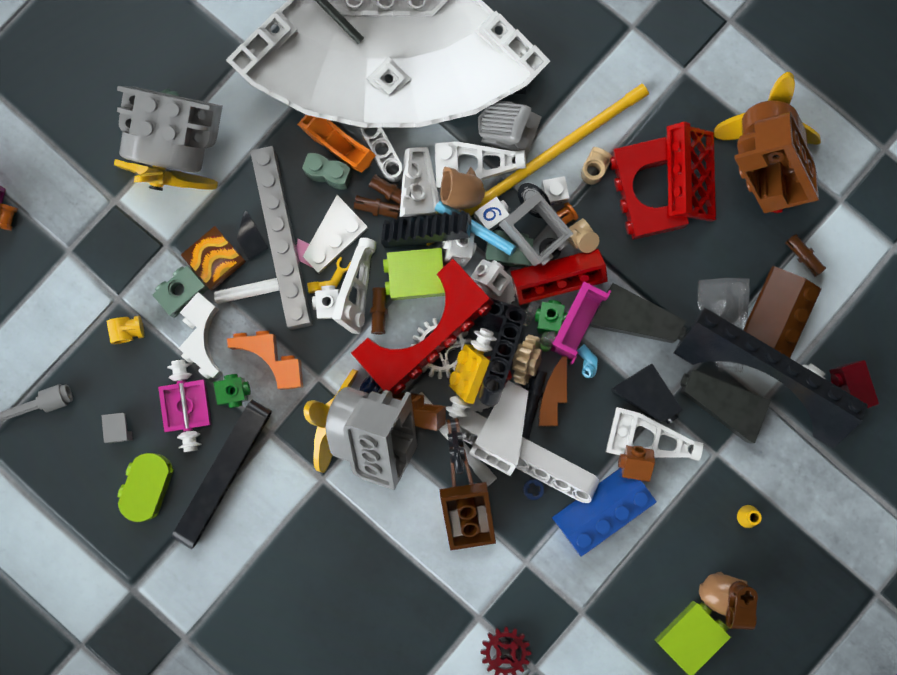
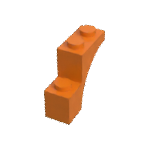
M305 115L297 124L315 142L325 146L340 162L361 173L371 165L372 160L376 156L370 149L355 141L330 120Z
M257 331L256 336H247V333L233 334V338H227L228 348L232 350H246L260 356L273 371L278 389L303 388L301 360L295 359L294 355L282 356L281 361H278L276 336L270 334V331Z

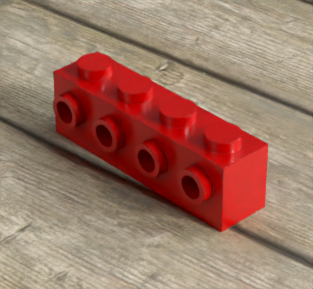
M598 248L590 253L582 252L548 261L545 265L540 263L536 266L510 271L519 305L579 290L583 282L592 286L608 282L606 264Z

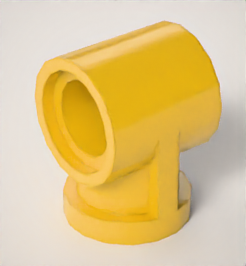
M139 315L134 316V319L120 317L107 321L111 344L133 341V337L137 336L138 338H144V327Z

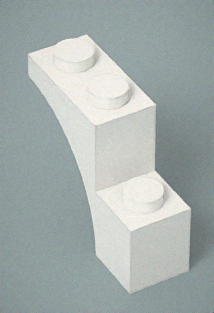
M198 292L180 312L185 317L182 320L192 329L195 326L197 328L179 349L183 352L182 358L191 365L195 362L200 367L198 371L209 380L212 377L217 380L223 372L216 366L211 357L208 346V333L211 322L219 309Z

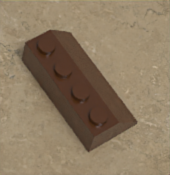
M772 266L743 330L790 358L822 288L804 277Z

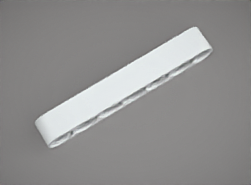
M466 408L465 412L468 414V417L459 419L460 431L462 432L463 440L474 445L487 418ZM522 437L517 469L582 503L591 502L599 484V479L594 474Z

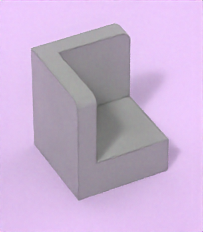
M125 413L101 415L104 443L133 441L132 431H127Z

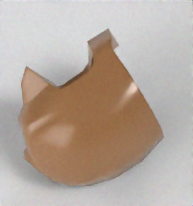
M444 167L440 190L441 201L443 204L455 209L473 208L479 205L484 198V185L471 167L466 174L460 173L451 167Z
M716 572L709 575L700 584L699 595L701 600L710 609L726 616L730 586L736 581L745 582L747 585L748 582L724 575L722 572Z

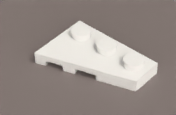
M428 147L408 148L404 153L400 217L439 214L435 211L439 197Z
M338 195L335 197L303 255V258L318 274L368 229L366 224Z

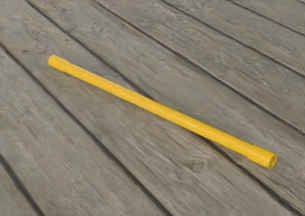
M641 83L619 101L528 162L525 169H518L486 191L479 205L470 209H464L463 211L469 213L470 216L473 215L475 211L492 199L499 197L616 115L649 95L646 86Z

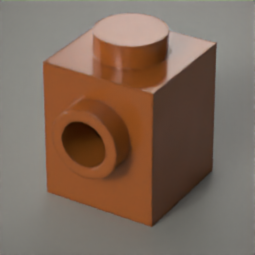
M626 445L624 454H620L618 460V467L622 469V477L650 482L655 465L654 450L641 446Z

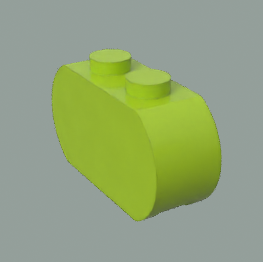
M146 453L136 457L133 463H129L126 469L127 480L125 485H121L117 495L120 498L118 508L121 514L128 520L142 522L151 520L158 515L174 472L171 462L165 456L156 453Z

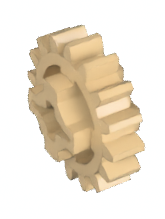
M528 334L525 341L519 344L512 360V370H515L513 377L516 383L526 385L529 382V378L535 376L541 363L542 350L539 349V337Z

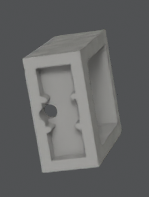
M539 192L533 194L499 223V226L533 266L539 263L545 265L554 257L551 253L556 249L560 251L570 243L568 238L573 235L572 231ZM533 207L558 236L539 255L514 227V224Z

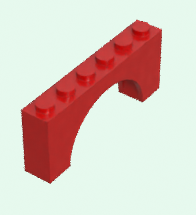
M454 259L436 274L444 287L445 308L439 324L427 338L408 348L388 349L379 346L375 341L367 337L351 352L382 390L391 391L392 396L400 394L410 379H416L423 372L422 368L435 362L440 356L439 353L445 347H451L457 341L456 337L462 331L467 332L474 325L473 321L479 316L486 315L492 308L491 305L494 302Z

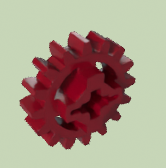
M507 626L504 627L503 632H500L498 627L495 628V635L489 632L487 635L490 640L482 641L486 649L480 650L481 654L486 655L482 659V663H489L487 671L489 672L494 669V675H499L500 673H503V675H508V673L516 675V670L524 672L522 665H529L530 663L525 657L531 655V651L525 649L530 645L529 641H522L525 635L523 633L519 636L516 635L517 628L509 632ZM510 637L513 639H511L510 641H501L499 638ZM493 645L496 649V654L491 659L490 649ZM500 646L506 650L511 648L510 654L512 659L507 655L501 656ZM519 646H521L520 659L516 656V650ZM510 664L512 667L503 668L500 665Z

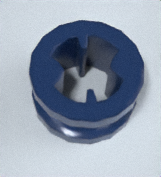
M368 376L362 382L360 391L369 394L372 391L377 393L381 387L371 376Z
M530 479L524 484L523 493L528 499L537 500L542 497L544 486L539 480ZM531 483L540 487V492L537 491L539 494L536 496L527 492V487L530 488L528 485Z

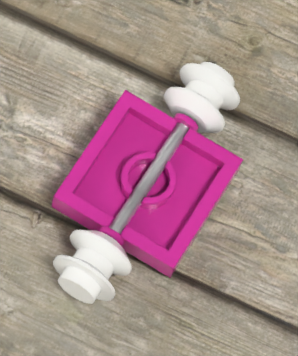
M185 360L172 361V365L167 367L173 371L169 379L177 381V384L158 387L164 432L183 430V433L177 437L182 440L183 445L178 448H183L184 452L197 451V446L202 445L196 441V437L200 433L191 430L197 427L212 425L205 380L186 382L192 375L186 370L190 363H185Z

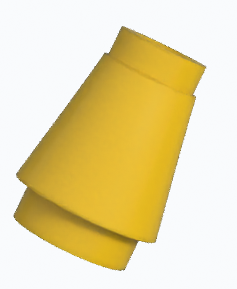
M752 505L741 507L737 513L739 524L745 528L755 527L762 519L757 508ZM752 513L754 514L753 521L750 520Z

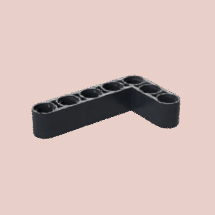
M490 298L494 302L491 305V310L486 315L479 316L473 322L474 325L499 332L479 392V399L483 404L495 406L498 404L526 319V313L520 307Z

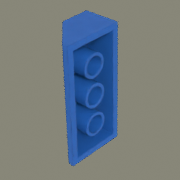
M619 468L598 484L590 503H582L575 500L555 514L552 519L577 554L582 557L657 501L641 480L622 477V469Z

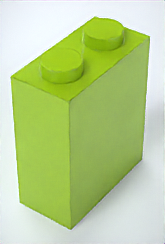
M441 248L387 253V259H383L384 273H389V281L385 282L386 295H390L392 301L445 296L442 282L436 275L443 268Z
M692 601L654 639L688 675H694L731 638L726 633L728 627L719 619L715 621L710 616L712 611L703 602L698 604Z

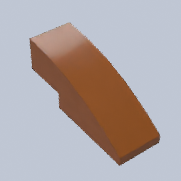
M567 356L560 358L546 383L539 408L538 426H558V404L567 403Z
M401 392L398 395L394 394L392 397L398 400H402L405 393ZM411 393L415 426L438 431L446 424V406L424 404V395Z

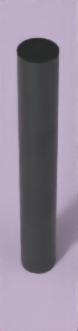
M315 0L357 44L364 39L328 0Z

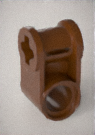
M736 581L729 588L728 608L726 611V624L729 629H755L758 594L756 590L749 587L745 582Z

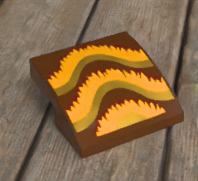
M216 226L211 228L181 254L183 259L211 291L246 262Z

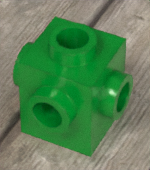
M556 300L542 302L541 309L537 308L535 315L539 334L556 337L568 314L566 313L565 305H561L562 303Z
M237 374L226 375L224 380L213 382L217 405H229V408L243 406L242 402L248 401V395H251L249 382H245V378L238 377Z

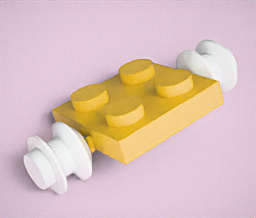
M481 328L480 331H474L478 337L476 340H471L472 345L464 344L463 349L458 354L455 371L450 375L449 386L458 394V396L449 398L453 404L446 407L449 416L461 420L462 417H468L465 409L470 408L471 404H474L490 360L483 354L493 350L490 342L497 339L493 336L494 333L492 331Z

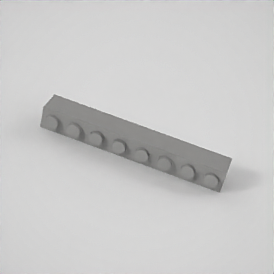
M273 146L251 150L287 328L294 330L312 326L313 323L277 153Z

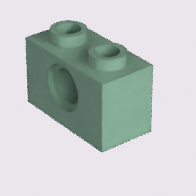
M188 265L185 268L183 266L178 268L173 273L174 277L168 282L160 283L155 288L156 292L152 294L169 316L173 318L180 314L198 292L203 295L209 290ZM178 285H183L184 292L176 296L175 288Z

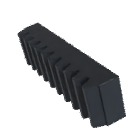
M462 210L461 214L454 211L452 215L444 213L443 216L435 214V217L426 215V218L418 216V219L409 217L408 221L404 218H401L400 222L392 219V223L384 220L381 244L384 248L470 238L472 218L469 213Z

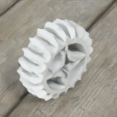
M436 318L432 319L434 326L430 327L427 321L424 322L427 330L424 331L419 327L417 331L421 334V337L414 335L413 340L420 343L427 338L438 325ZM468 331L460 333L457 336L458 341L449 347L448 350L445 349V359H443L441 352L439 353L443 367L428 363L422 368L423 373L429 368L431 369L429 377H433L436 371L438 372V379H442V372H446L447 378H450V371H455L457 360L449 365L448 354L455 348L461 347L462 350L464 344L471 343V339L464 340L463 338L468 335Z

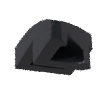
M245 210L237 240L247 258L250 259L268 249V246L248 211Z

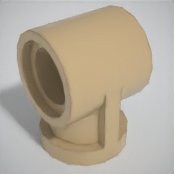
M593 147L581 170L583 181L590 185L599 183L604 176L612 155L601 148ZM595 167L599 174L592 176L588 173L587 169Z
M582 218L569 227L573 235L568 240L574 249L579 248L584 253H590L597 248L599 236L592 230L585 219Z

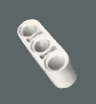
M361 127L363 139L368 148L376 155L374 159L385 179L394 183L401 180L403 177L402 163L383 129L376 128L378 130L377 133L369 136L366 134L368 128ZM383 146L388 148V152L385 155H379L376 153L377 149ZM390 166L399 168V171L394 175L387 173V169Z

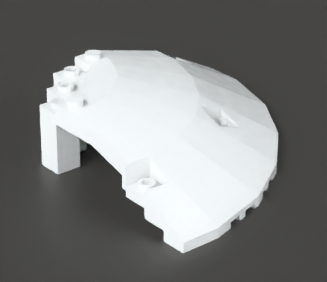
M287 0L226 59L251 86L305 115L362 128L423 127L477 114L481 110L527 86L550 62L536 45H532L518 29H515L501 14L493 11L482 0H328L364 37L359 44L315 0ZM272 25L279 27L278 33L271 32L270 28ZM496 26L502 28L500 35L495 33ZM389 74L392 76L393 80L391 83L385 81V75Z

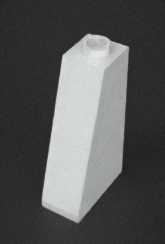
M508 380L498 404L492 409L469 454L511 476L519 462L529 391L522 388L519 384Z

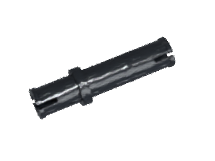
M537 370L535 376L531 377L529 388H526L529 392L522 434L523 438H530L540 397L543 396L542 389L547 372Z

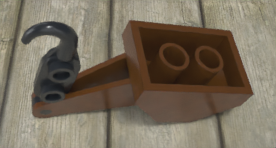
M447 419L452 487L439 490L450 551L496 544L487 483L473 484L464 449L462 432L460 431L459 419ZM465 463L470 484L457 486L456 473L460 475L464 472Z

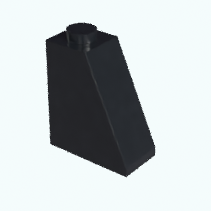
M652 363L611 388L614 394L658 423L666 421L669 424L679 418L677 413L682 411V408Z

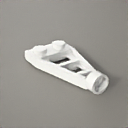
M463 142L435 143L437 189H441L444 167H451L459 172V157L463 154L473 155L478 159V168L475 170V174L481 181L513 170L526 168L525 150L509 151ZM486 155L499 156L500 166L485 170L483 157ZM514 157H515V160H516V163H515V164H513V162H512V159H513Z
M369 238L359 239L358 246L338 294L332 318L348 331L355 334H360L361 327L365 323L364 314L370 262L377 246V242ZM352 287L357 289L356 305L349 301Z
M616 407L606 448L607 453L619 456L624 454L626 445L634 446L633 437L635 429L638 426H643L654 434L652 445L643 447L654 450V458H690L697 461L700 460L703 443L693 441L639 412ZM666 435L674 438L677 442L675 450H660L658 448L660 436ZM690 445H692V446H691L690 453H689V452H688V447H689Z

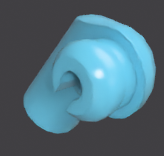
M583 344L577 350L584 360L582 375L585 378H592L597 373L598 358Z

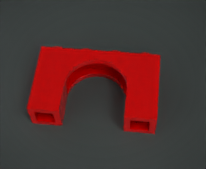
M667 137L613 149L609 164L611 170H615L617 178L614 179L616 191L621 193L620 208L622 213H626L628 221L625 222L627 234L632 236V240L685 228L689 224L687 217H670L668 206L659 208L646 206L637 199L633 191V179L638 172L667 164Z

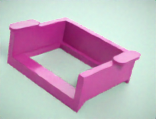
M583 282L552 343L551 351L561 356H567V359L571 360L570 365L574 363L578 353L576 350L599 304L603 300L606 301L611 290L606 293Z

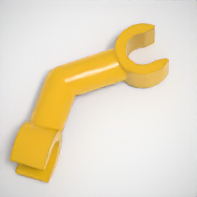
M342 257L337 260V269L331 280L307 283L309 294L321 290V286L333 285L336 288L344 273L348 271L350 263L346 268H341Z

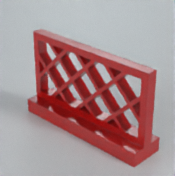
M688 122L667 126L669 216H683L715 221L714 132L691 127ZM703 136L706 137V147L701 141ZM695 146H697L701 153L699 156L694 151ZM703 159L706 161V169L701 163ZM696 168L698 169L699 173L701 174V176H700L699 179L697 178L696 174L694 173V171H695ZM704 181L707 184V191L702 186ZM696 191H698L700 196L702 197L700 201H698V199L695 196ZM704 203H705L706 206H707V212H708V214H706V212L704 211V209H703V207H702V206L704 205Z

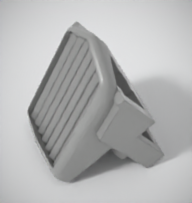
M498 101L487 107L478 116L479 135L483 137L481 142L503 150H525L527 158L542 116L531 112V107L527 105Z

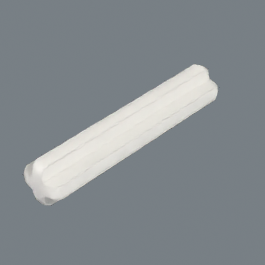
M277 278L215 291L214 299L216 303L221 304L279 291Z

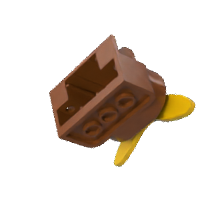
M786 72L778 78L770 91L768 101L753 105L745 113L719 123L714 129V137L717 139H739L737 142L739 154L734 156L739 166L740 176L742 179H746L748 191L753 192L764 213L819 200L817 171L808 144H820L821 137L810 126L802 123L797 111L790 105L795 88L794 75L791 72Z

